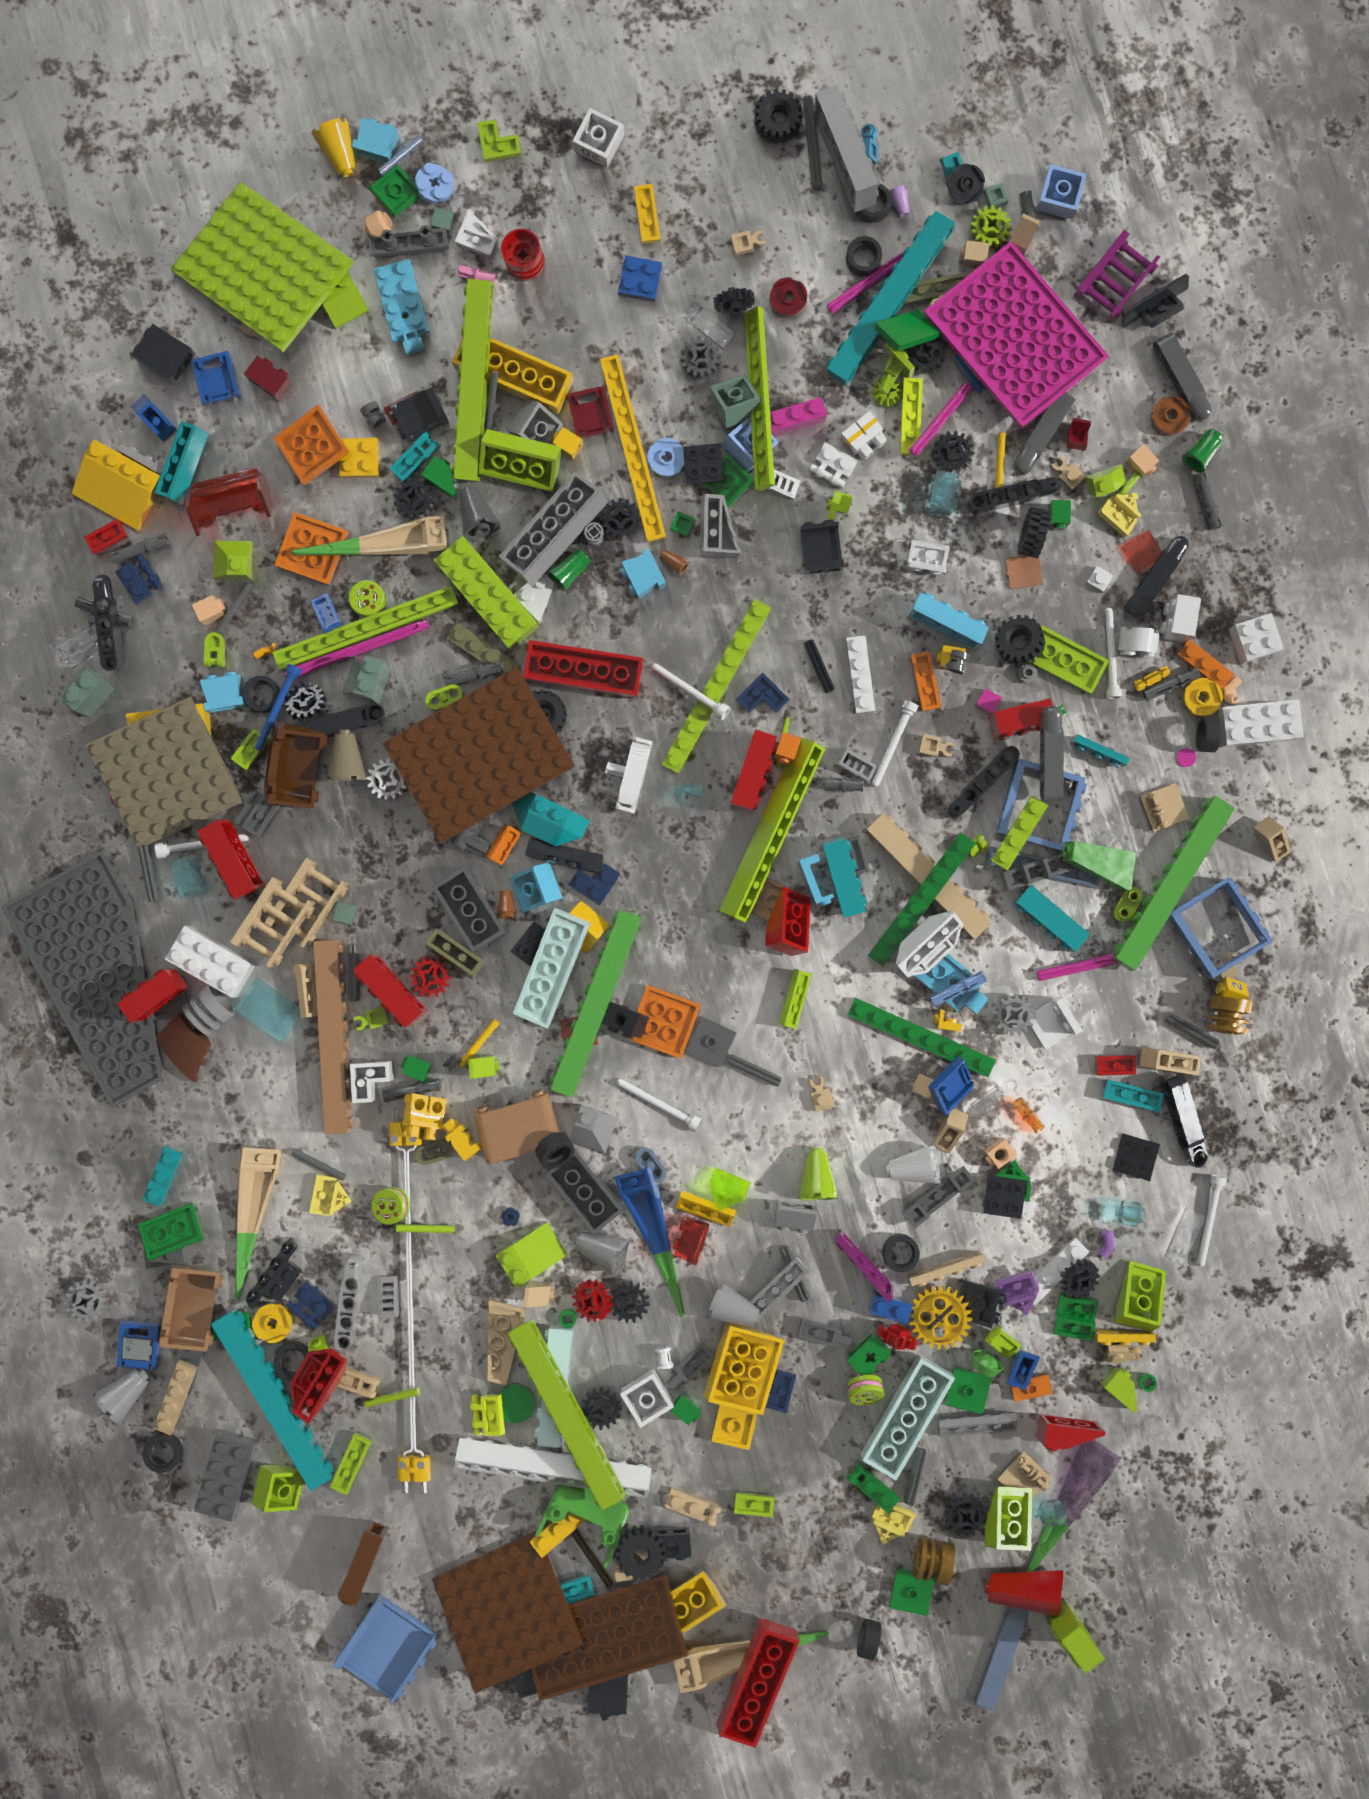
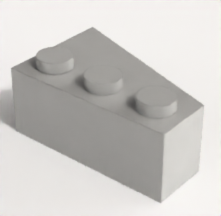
M704 494L701 499L699 556L738 558L741 554L724 495Z

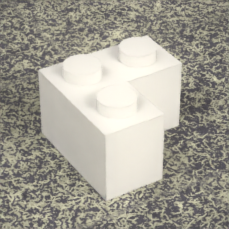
M393 1061L350 1064L352 1103H365L376 1100L375 1082L394 1080Z

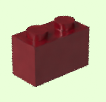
M256 356L244 372V375L249 381L279 402L292 384L288 378L289 375L281 368L279 370L273 367L274 364L266 357L262 359Z

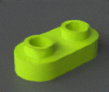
M451 684L429 692L425 702L431 710L438 711L462 698L463 691L459 686ZM452 692H457L456 698H451ZM438 698L439 703L434 705L433 700Z
M1132 887L1131 890L1123 891L1112 912L1116 921L1124 923L1132 919L1143 899V894L1139 888ZM1131 893L1136 894V898L1134 900H1132L1130 897ZM1123 909L1127 912L1126 916L1121 915Z

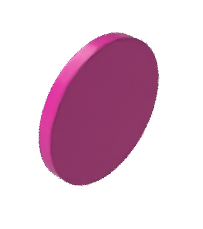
M1184 748L1177 754V762L1183 767H1190L1196 761V754L1192 749Z

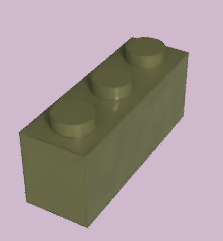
M437 928L425 943L427 950L471 980H474L484 966V960Z

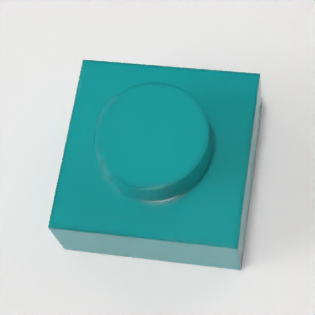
M959 151L939 159L945 178L949 177L955 167L963 164Z

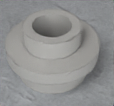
M1032 664L1022 665L1018 671L1019 679L1025 683L1033 682L1038 675L1036 667ZM1030 670L1031 676H1027L1025 671Z

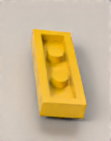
M653 183L634 186L642 245L661 242Z
M681 1191L675 1206L677 1209L730 1227L736 1210L684 1191Z
M1094 1330L1093 1338L1100 1345H1111V1342H1119L1120 1345H1130L1131 1342H1138L1139 1345H1150V1342H1156V1334L1153 1331L1149 1332L1146 1330Z
M567 1512L562 1521L551 1522L541 1531L539 1537L535 1536L530 1540V1543L542 1558L586 1519Z

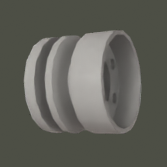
M209 984L198 993L201 1002L192 998L190 1004L186 1003L182 1007L189 1021L206 1036H211L214 1033V1029L218 1030L220 1028L218 1020L226 1023L236 1014L229 1001Z

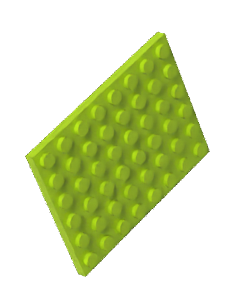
M240 181L170 270L274 347L284 352L354 262L351 258Z

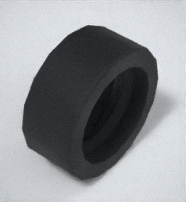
M883 184L878 186V193L884 199L883 209L879 212H869L866 209L857 211V215L863 221L877 223L888 215L892 204V197L889 190Z
M861 236L852 240L848 246L845 258L846 265L852 273L864 277L879 268L883 253L878 241L868 236ZM865 246L872 249L875 253L874 262L870 266H860L855 263L853 252L856 248Z
M252 677L245 683L243 688L244 702L250 709L256 712L268 713L275 703L280 687L269 677ZM265 683L272 688L273 698L266 705H257L251 698V691L257 684Z
M1202 716L1196 730V747L1198 751L1215 753L1218 750L1222 735V724L1219 717Z
M556 1132L544 1137L538 1143L535 1154L544 1168L555 1169L566 1164L572 1158L575 1148L565 1133ZM561 1147L555 1153L548 1155L552 1150Z
M895 1234L886 1239L883 1244L882 1255L889 1268L896 1272H907L917 1265L920 1251L918 1245L911 1237L906 1234ZM896 1242H906L912 1249V1257L905 1264H897L890 1258V1248Z
M290 1341L284 1344L275 1354L274 1368L283 1379L292 1381L297 1373L290 1372L284 1368L282 1358L285 1352L292 1349L298 1350L303 1354L304 1359L308 1354V1346L299 1341Z
M159 1433L153 1436L144 1446L143 1461L151 1471L166 1473L172 1470L181 1460L183 1446L174 1434L170 1436L165 1433ZM158 1442L168 1443L174 1451L173 1459L167 1464L158 1463L152 1455V1448Z
M867 1618L862 1622L857 1643L858 1657L868 1660L876 1658L881 1639V1622Z

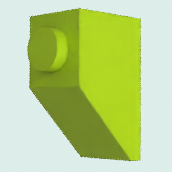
M1122 464L1085 476L1088 493L1096 498L1115 492L1126 483Z
M496 1055L468 1059L470 1079L496 1076L497 1071H500V1061L496 1059Z
M1114 1366L1100 1384L1135 1413L1137 1405L1135 1383L1130 1379L1132 1375L1123 1367L1119 1370Z

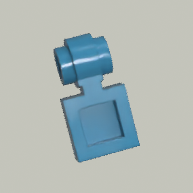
M866 124L861 129V136L864 138L863 142L866 147V156L871 158L872 164H878V144L876 143L878 130L872 124Z

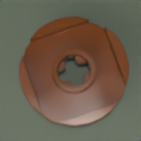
M1163 397L1153 407L1150 420L1160 433L1173 436L1182 432L1189 424L1191 418L1190 407L1181 397ZM1167 412H1174L1175 419H1168Z

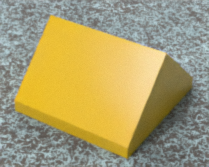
M580 901L569 914L591 923L581 946V950L587 954L611 924Z

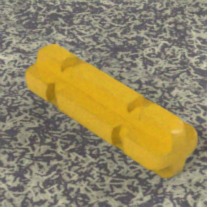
M1163 666L1158 669L1159 671L1155 670L1142 677V680L1140 678L1134 681L1135 689L1141 691L1145 689V686L1149 687L1160 681L1161 678L1168 677L1170 675L1169 668Z

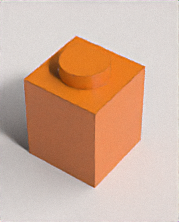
M783 732L774 758H777V761L783 764L793 763L801 738Z

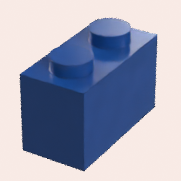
M873 1290L868 1310L871 1314L908 1324L913 1305L910 1301L894 1297L887 1302L878 1291Z

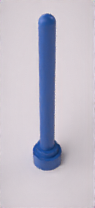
M289 663L285 669V675L287 676L255 744V749L258 751L262 750L273 722L280 711L293 680L297 676L299 677L302 669Z

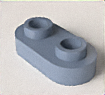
M648 1147L640 1148L635 1157L637 1164L641 1169L650 1167L652 1174L653 1170H660V1174L658 1176L653 1174L655 1183L663 1181L666 1177V1169L652 1149ZM642 1154H648L649 1159L643 1160Z

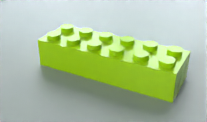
M464 536L460 537L434 559L440 570L509 651L539 627L536 620Z

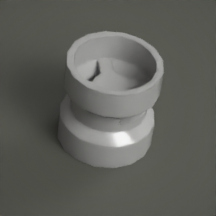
M595 522L588 524L584 530L586 541L593 546L601 544L604 539L602 526Z

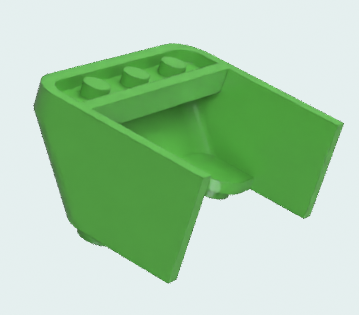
M556 1484L537 1526L535 1536L539 1537L547 1519L552 1522H560L565 1518L567 1512H571L603 1527L600 1540L604 1546L608 1547L603 1567L607 1569L629 1514L627 1503L621 1500L602 1511L600 1506H597L594 1502V1494L591 1489Z

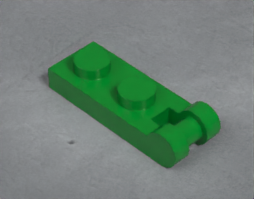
M857 1462L853 1472H849L846 1478L889 1514L901 1497L863 1464ZM861 1473L866 1476L863 1482L858 1479Z

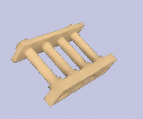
M309 858L304 860L285 890L294 897L297 893H303L324 907L319 917L311 914L310 917L306 916V919L314 923L308 933L300 928L295 933V935L303 939L300 945L303 948L313 945V941L317 939L315 935L339 897L342 898L348 890V883L346 881H341L340 884L335 883L318 872L314 867L316 862ZM312 876L335 891L329 901L305 886L304 882L307 877ZM281 897L275 905V908L283 913L287 909H292L298 914L301 912L300 909ZM271 914L264 922L270 927L281 925L287 930L290 929L289 925Z
M276 877L271 878L230 942L236 947L248 945L270 959L266 964L268 967L280 964L286 947L306 916L310 917L315 909L313 907L314 901L308 900L305 904L284 891L281 886L283 881ZM278 895L301 910L295 920L272 906L271 900L274 896ZM263 912L270 913L290 926L285 936L261 922L260 917ZM253 928L261 930L280 943L274 953L251 938L249 934Z

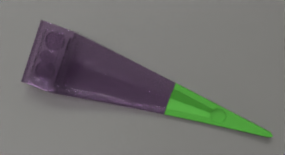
M1094 1439L1082 1443L1076 1451L1057 1502L1027 1572H1033L1111 1477L1120 1462V1456Z

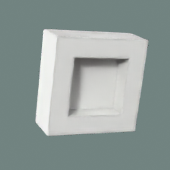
M1096 566L1086 584L1103 593L1113 575Z

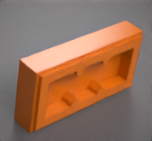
M505 823L487 852L486 857L502 866L521 832Z
M1047 1373L1032 1376L1026 1390L1010 1385L1014 1402L1052 1394Z

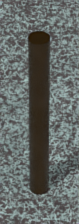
M575 1529L570 1534L606 1587H610L613 1584L612 1580L579 1531Z

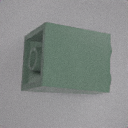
M369 656L354 657L343 693L380 704L391 668L384 661Z
M85 664L60 691V699L74 711L90 717L115 688L88 664Z

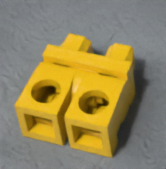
M414 1093L405 1095L404 1103H406L402 1126H406V1137L419 1138L420 1129H424V1140H436L438 1130L443 1128L442 1122L447 1099Z
M453 1118L442 1126L448 1133L445 1137L448 1142L451 1141L452 1146L464 1162L482 1149L480 1141L474 1142L473 1135L467 1130L469 1127L466 1123L461 1125L456 1118Z

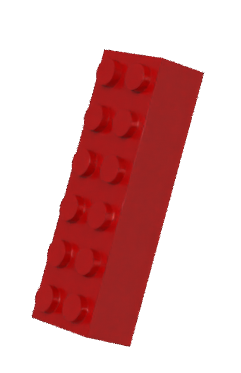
M529 640L523 678L526 682L638 699L644 659L636 656Z
M760 1617L716 1723L720 1737L756 1748L800 1640L796 1629Z

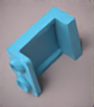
M818 854L799 860L797 864L813 905L818 904L821 907L831 903L830 899L834 895L821 896L810 868L811 865L820 861Z

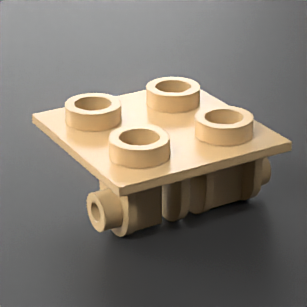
M1176 783L1140 796L1153 832L1190 819Z
M1023 1451L997 1479L1005 1487L1032 1488L1033 1499L1042 1489L1046 1491L1050 1487L1048 1482L1052 1478Z

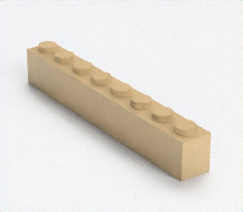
M881 814L865 831L920 886L936 862L929 855L925 856L921 852L922 847L914 841L912 843L907 838L909 834L903 828L898 829L894 824L896 821L889 814ZM948 880L934 901L944 912L954 911L964 924L962 930L972 940L976 939L991 924L988 920L990 917L983 910L979 911L975 907L976 902L968 896L966 898L961 893L963 889L957 883L952 884Z

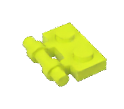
M478 1394L471 1395L470 1410H472L473 1414L471 1424L472 1428H474V1435H481L482 1428L484 1429V1436L504 1435L501 1395H483L480 1397L481 1402H479Z

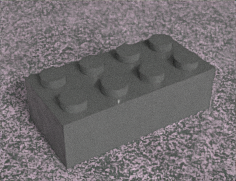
M462 867L432 886L473 953L507 933L467 867Z
M575 1148L572 1158L566 1164L555 1169H549L545 1173L593 1235L624 1211L625 1207L578 1148Z
M223 1429L215 1436L194 1512L232 1522L239 1510L259 1440Z

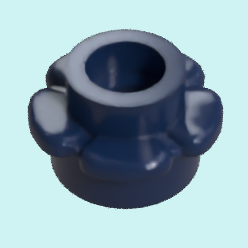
M513 1207L506 1208L501 1214L503 1224L506 1226L518 1224L520 1213Z

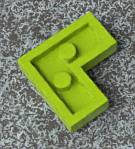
M496 119L477 122L484 162L522 156L518 134L499 137Z

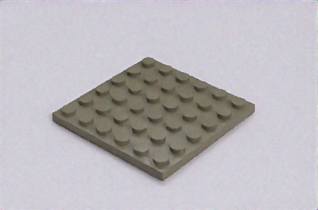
M188 697L85 744L137 848L149 845L244 802L192 697Z

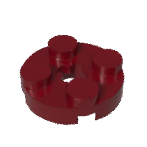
M790 277L781 278L775 282L771 289L770 305L778 316L782 318L794 317L800 314L806 307L807 290L799 280L796 281ZM786 293L789 296L793 295L791 301L784 300Z

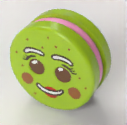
M363 580L351 588L349 603L358 615L368 617L384 610L386 596L377 583Z
M398 1187L382 1189L373 1197L372 1212L374 1217L382 1224L391 1225L398 1223L407 1217L410 1210V1201L407 1194Z
M876 1375L857 1376L847 1383L848 1397L852 1404L861 1406L871 1405L884 1398L882 1379Z

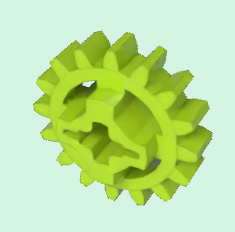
M994 205L991 206V209L984 206L983 212L978 209L970 224V229H973L971 236L976 235L974 241L989 243V249L992 244L995 248H998L999 242L1003 245L1006 239L1009 238V232L1012 229V225H1008L1011 222V218H1006L1008 212L1001 213L1002 207L995 210Z

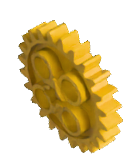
M935 1285L932 1286L931 1292L928 1288H925V1295L921 1292L918 1293L920 1300L913 1299L916 1306L913 1305L912 1310L914 1313H911L910 1317L914 1318V1320L909 1324L915 1325L916 1328L912 1332H919L917 1339L923 1337L924 1345L929 1341L930 1348L937 1344L938 1350L942 1348V1345L947 1350L950 1346L949 1343L956 1347V1340L959 1342L963 1341L961 1335L967 1337L968 1333L965 1329H971L967 1322L972 1321L973 1318L967 1317V1314L971 1313L972 1310H966L965 1308L969 1303H962L964 1296L958 1298V1290L951 1293L950 1286L946 1291H944L943 1285H940L939 1290L936 1289ZM939 1298L943 1299L946 1304L945 1308H939L936 1305V1300ZM950 1305L953 1306V1309L943 1317V1320H940L931 1329H928V1326L938 1315L942 1314ZM925 1311L931 1314V1321H925L922 1313ZM950 1314H956L959 1317V1322H951ZM936 1327H942L945 1330V1335L939 1336L935 1331Z

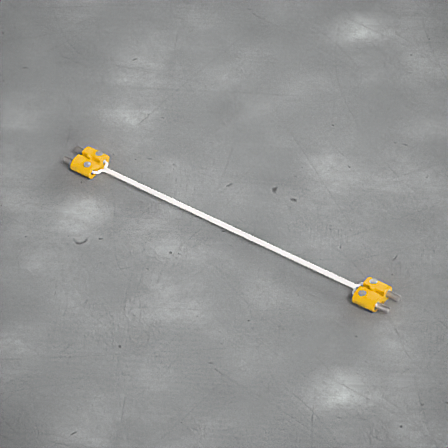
M394 1108L392 1109L393 1121L389 1122V1145L396 1146L397 1150L403 1152L404 1192L410 1201L409 1152L415 1150L416 1145H422V1129L419 1131V1138L406 1137V1126H402L403 1121H399V1109ZM406 1145L413 1147L405 1151L403 1148H399L398 1146ZM410 1210L405 1218V1225H411ZM405 1232L409 1389H413L415 1384L411 1233ZM414 1396L409 1397L411 1448L402 1455L397 1456V1480L401 1482L403 1494L408 1493V1482L411 1480L420 1482V1493L426 1494L427 1481L431 1480L430 1455L416 1449ZM414 1449L416 1453L420 1454H418L417 1456H413V1454L407 1453L412 1452V1450Z

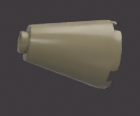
M339 730V734L334 736L327 781L366 780L355 734H351L350 730Z

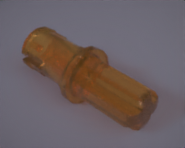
M1022 1097L1017 1098L1013 1102L1015 1108L1022 1115V1120L1029 1124L1034 1133H1038V1129L1041 1131L1045 1127L1035 1115V1110H1031Z

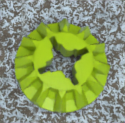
M879 378L872 388V396L875 402L884 407L897 404L903 392L901 383L894 379L890 389L893 392H890L887 398L886 394L878 390L883 379Z

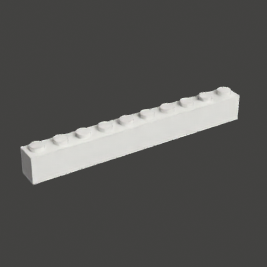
M470 1437L459 1439L455 1457L456 1469L590 1489L585 1485L584 1476L581 1470L579 1471L576 1468L575 1459L569 1453H553L547 1449L541 1451L534 1450L528 1446L521 1448L509 1443H504L503 1445L495 1444L489 1440L484 1442L476 1441ZM609 1461L626 1495L647 1498L652 1468L643 1464L630 1465L624 1461Z

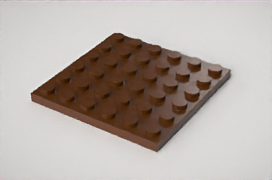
M536 1531L432 1578L474 1694L584 1644L549 1553L541 1558L530 1543V1540L535 1537Z

